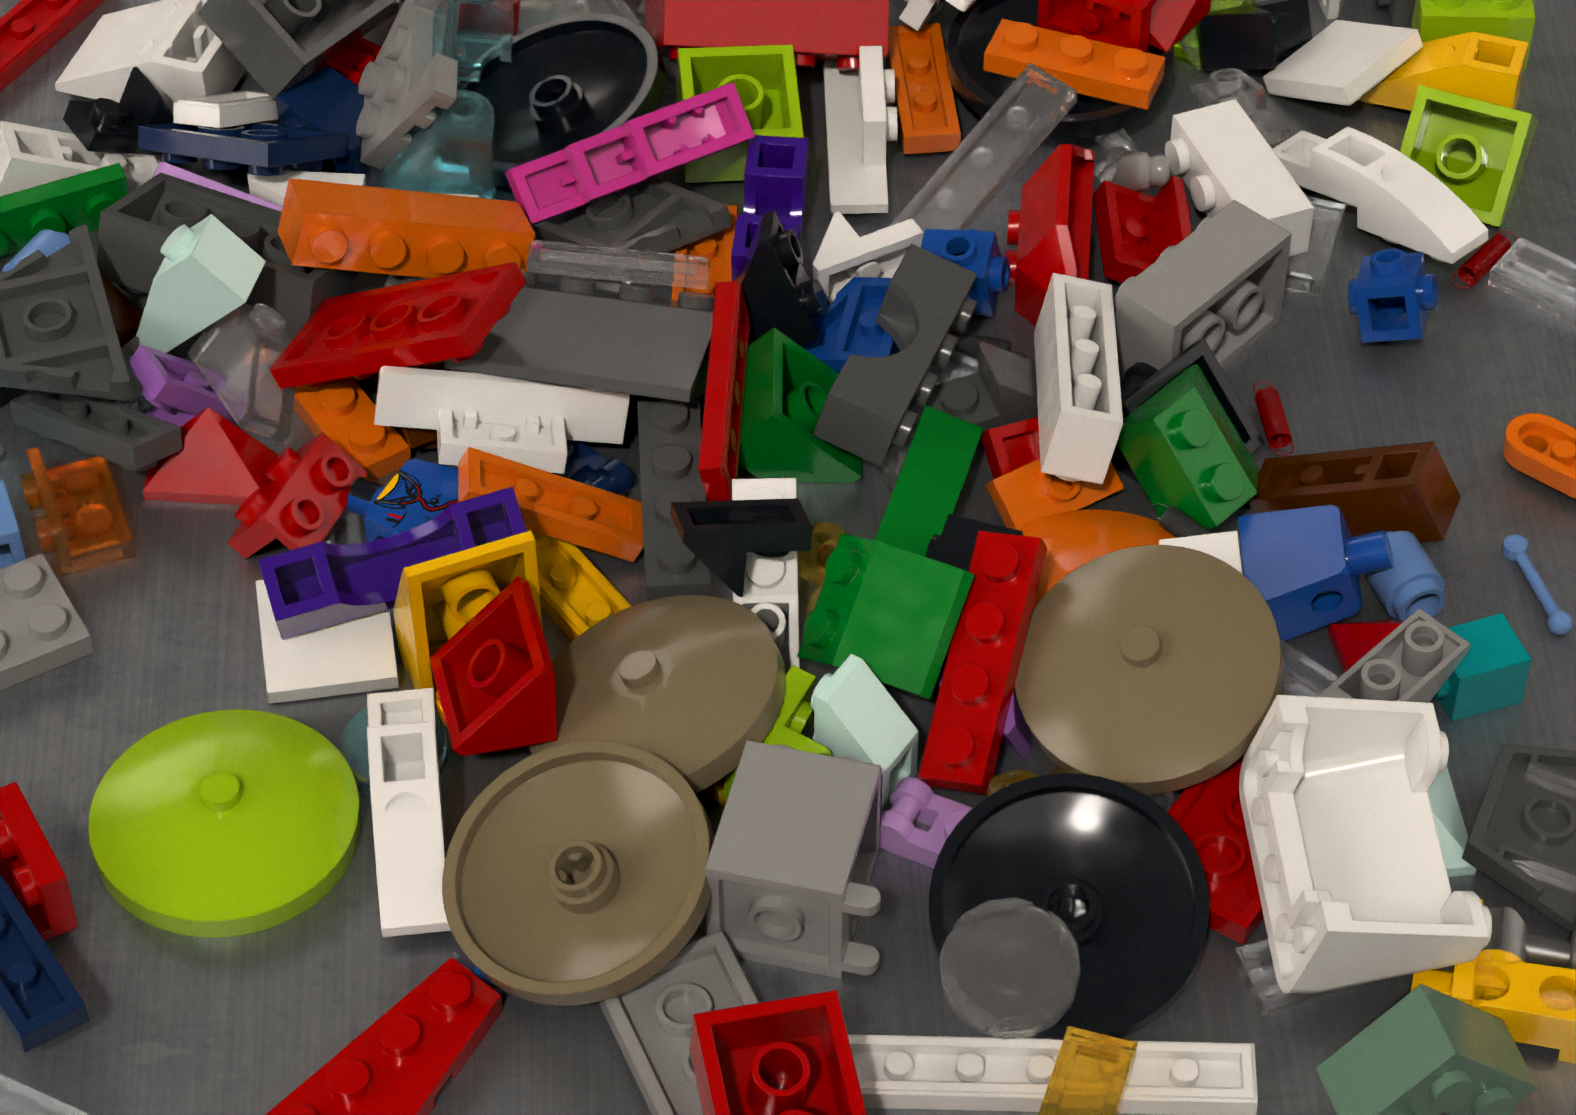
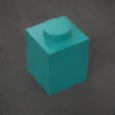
M1499 613L1448 627V629L1471 644L1470 651L1432 698L1438 699L1450 721L1453 722L1522 703L1532 659L1504 614Z

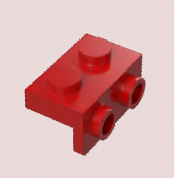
M1170 176L1169 182L1160 189L1155 197L1133 191L1106 180L1101 183L1093 195L1104 277L1113 279L1120 284L1131 276H1138L1156 262L1160 254L1167 247L1176 246L1192 233L1189 219L1190 206L1186 201L1184 183L1181 178Z
M323 432L297 451H294L290 446L286 447L266 469L264 474L271 481L264 491L260 488L255 490L235 513L234 517L241 523L227 544L244 559H247L275 538L289 550L323 541L346 508L348 494L352 485L358 478H366L367 471Z

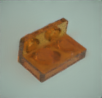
M39 447L26 450L31 472L20 475L25 500L29 511L37 509L42 511L43 516L33 518L40 548L43 555L55 552L62 577L137 557L134 541L106 459L96 456L46 469Z

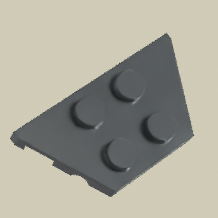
M654 178L531 227L536 234L534 242L615 274L727 229L732 225V221L726 204L659 178Z
M87 225L78 226L69 231L71 243L50 256L45 257V254L37 250L20 260L12 270L0 273V387L123 401L133 399L129 376Z

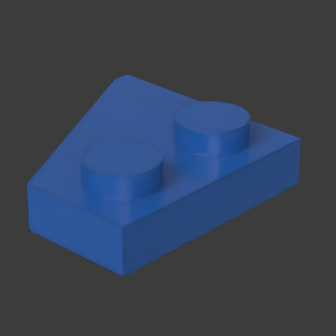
M853 277L836 294L835 300L828 306L827 313L823 314L820 339L801 345V347L838 373L842 370L850 354L864 357H884L899 353V348L893 338L875 322L892 278Z

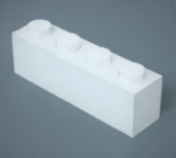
M1052 273L1034 330L1041 472L1055 475L1062 480L1070 482L1082 480L1103 484L1123 426L1112 285Z

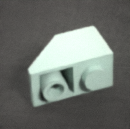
M850 654L834 674H825L814 689L810 702V707L814 710V735L812 740L828 748L833 757H850L861 762L881 765V813L887 811L892 805L890 797L898 782L904 777L914 778L917 774L919 731L864 660Z

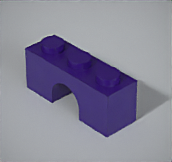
M755 135L753 139L749 140L744 171L743 214L737 215L731 253L732 281H735L763 214L775 211L784 231L788 229L793 230L801 246L809 192V138Z

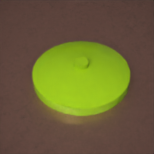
M243 709L217 710L188 716L168 723L138 740L105 773L93 797L88 823L90 846L97 872L108 892L124 909L138 919L159 929L180 935L204 938L235 937L263 931L285 923L314 906L333 889L347 871L355 856L362 828L357 783L349 764L340 751L326 737L299 721L270 712Z

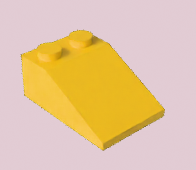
M531 530L403 568L393 613L398 653L414 689L433 688L434 697L436 698L437 686L429 658L518 576L529 583L543 631L536 541Z

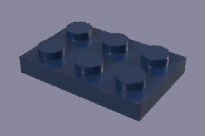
M167 122L138 126V149L161 152L162 161L166 163H195L197 158H204L205 168L232 170L239 169L240 164L248 165V174L278 176L284 174V165H288L289 169L321 170L323 169V160L347 157V133L265 122L225 128Z

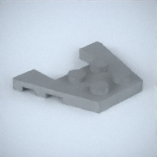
M405 0L375 61H370L366 65L358 86V93L364 96V107L356 125V135L362 137L360 162L382 170L411 143L413 135L407 132L414 125L426 129L435 121L436 113L431 112L435 106L447 110L457 99L458 60L437 52L433 56L434 14L443 0Z

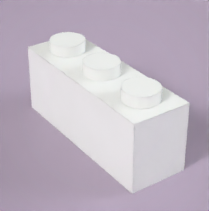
M1233 99L1173 115L1171 138L1165 144V156L1169 160L1171 172L1174 175H1179L1190 190L1195 207L1199 211H1204L1207 216H1214L1233 200H1236L1292 233L1289 257L1308 252L1314 206L1238 101Z

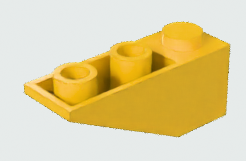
M1473 31L1422 42L1423 47L1420 51L1358 99V101L1368 105H1383L1412 111L1418 86L1421 85L1516 109L1529 42Z

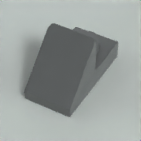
M977 342L978 372L935 385L926 404L929 407L982 427V433L991 428L1038 417L1035 361L986 342Z

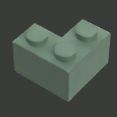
M1423 984L1419 985L1315 1067L1337 1115H1441L1442 1113L1448 1115H1512L1517 1108V1104L1538 1088L1503 1019Z

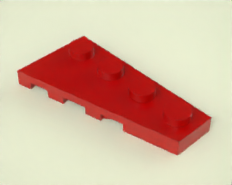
M449 958L266 1115H430L435 1108L434 1098L449 1077L456 1078L502 1013L501 994L454 958Z

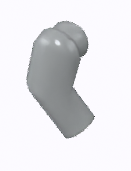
M1148 152L1127 154L1119 160L1116 166L1115 184L1127 187L1133 191L1143 193V191L1149 190V186L1163 187L1169 182V160L1162 154L1149 156Z

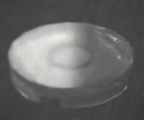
M1019 898L988 900L965 912L953 925V930L947 936L939 957L942 993L955 1016L976 1032L1002 1040L1032 1037L1054 1026L1073 1004L1080 981L1081 969L1078 945L1064 921L1051 911L1048 914L1045 910L1034 907L1033 902Z

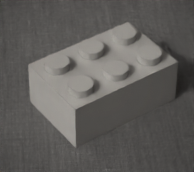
M1233 200L1214 216L1209 215L1204 218L1196 230L1176 246L1167 247L1160 254L1157 261L1138 276H1131L1126 279L1118 289L1114 299L1120 383L1124 381L1126 370L1136 362L1147 363L1159 371L1194 342L1204 338L1223 369L1281 321L1292 233L1240 202Z

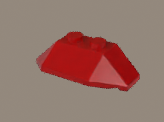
M1060 144L1022 186L1021 210L1009 209L1007 245H1018V250H1006V257H1008L1010 262L1009 286H1015L1014 310L1035 327L1052 273L1088 280L1095 151L1073 144Z

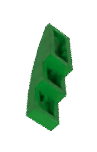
M925 405L873 540L926 556L931 538L934 534H942L948 514H953L983 430L982 427Z

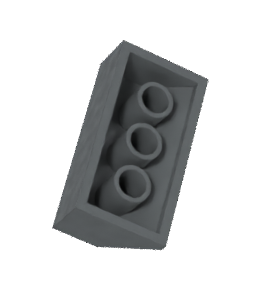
M159 173L100 212L97 249L99 271L109 281L117 283L124 291L149 294L153 279L165 258L160 251L166 239L179 226L185 224L191 228L212 214L266 261L246 303L222 317L223 322L235 328H252L275 336L277 341L286 345L291 343L326 298L349 294L358 274L357 271L291 265L277 232L281 211L164 173Z

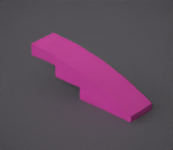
M734 82L628 120L621 126L572 143L560 151L513 167L505 172L516 202L519 203L530 225L533 226L753 139L755 135Z

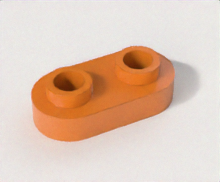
M1539 413L1522 414L1512 419L1506 428L1502 450L1505 460L1516 470L1576 499V429L1553 417Z

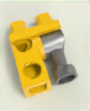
M1505 905L1503 909L1488 908L1492 918L1491 938L1488 945L1481 950L1472 962L1452 965V971L1433 969L1413 974L1411 992L1423 984L1504 1020L1514 1042L1559 1049L1558 1061L1576 1064V930L1572 933L1570 941L1535 934L1527 931L1524 920L1516 910Z

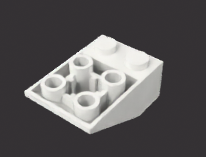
M161 0L102 15L56 81L55 89L59 92L91 99L107 98L119 103L133 67H138L162 96L173 116V103L177 102V100L232 92L246 69L197 14L208 0Z

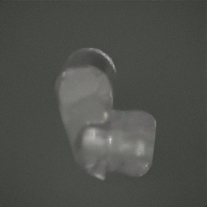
M1124 129L1095 137L1098 144L1106 152L1105 155L1107 157L1103 162L1098 163L1094 169V174L1101 182L1106 180L1115 183L1116 166L1119 160L1124 155L1141 152Z

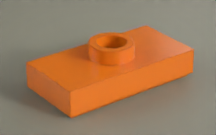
M1040 459L985 485L1005 526L1015 530L1046 516L1082 510L1124 489L1111 461L1103 484L1082 480L1070 482L1052 474L1042 473Z

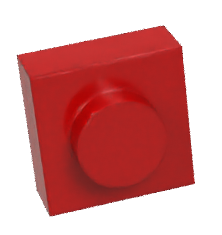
M1038 417L991 428L980 436L993 480L1040 459Z

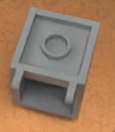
M747 740L705 865V876L712 892L711 900L706 910L707 936L723 931L737 959L838 979L843 978L844 972L859 975L875 973L880 963L879 951L871 945L853 942L860 916H873L881 907L880 892L875 887L869 886L880 848L881 765L861 762L850 757L838 758L796 750L786 745H769Z

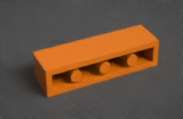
M293 178L288 180L277 231L293 266L421 278H434L516 262L519 269L527 270L536 235L521 206L516 201Z

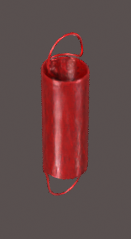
M1496 233L1458 268L1457 272L1460 279L1464 283L1474 286L1511 249L1516 247V237L1514 236L1516 244L1514 247H1511V243L1506 236Z
M1257 382L1253 386L1254 392L1255 385L1258 383H1266L1271 386L1259 389V392L1255 395L1256 405L1268 444L1276 452L1273 448H1283L1291 442L1292 451L1290 453H1278L1280 455H1289L1293 452L1294 446L1278 391L1267 382Z

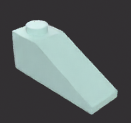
M212 214L191 228L185 224L179 226L171 233L161 247L160 252L165 258L153 279L129 360L140 345L167 353L245 304L266 261Z

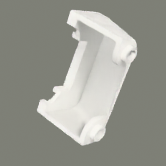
M1277 695L1247 749L1241 763L1239 775L1240 803L1278 986L1283 993L1318 994L1472 962L1481 950L1488 945L1492 934L1490 911L1487 906L1481 904L1479 896L1474 891L1455 890L1452 893L1428 795V789L1435 780L1437 773L1445 769L1449 757L1448 738L1445 732L1439 730L1433 703Z

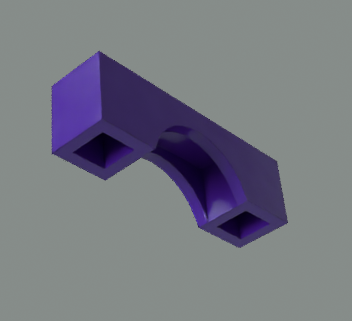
M509 487L450 504L433 519L389 537L355 544H330L321 541L262 558L258 562L274 618L283 640L394 608L402 570L405 567L527 531L514 488Z

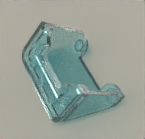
M513 0L442 1L434 14L432 58L437 52L458 60V81L480 82L483 67L491 59L500 56V61L511 62L514 40ZM457 90V99L453 105L447 110L435 106L431 110V112L436 113L435 121L426 129L414 125L407 132L412 135L411 143L386 166L380 169V188L429 193L479 195V198L496 199L493 170L495 116L492 104L479 93Z

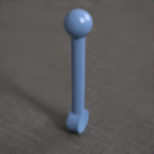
M1517 534L1506 536L1503 541L1502 554L1505 558L1517 562L1549 616L1547 620L1548 629L1555 635L1569 633L1573 627L1572 617L1566 611L1559 609L1527 556L1528 540Z

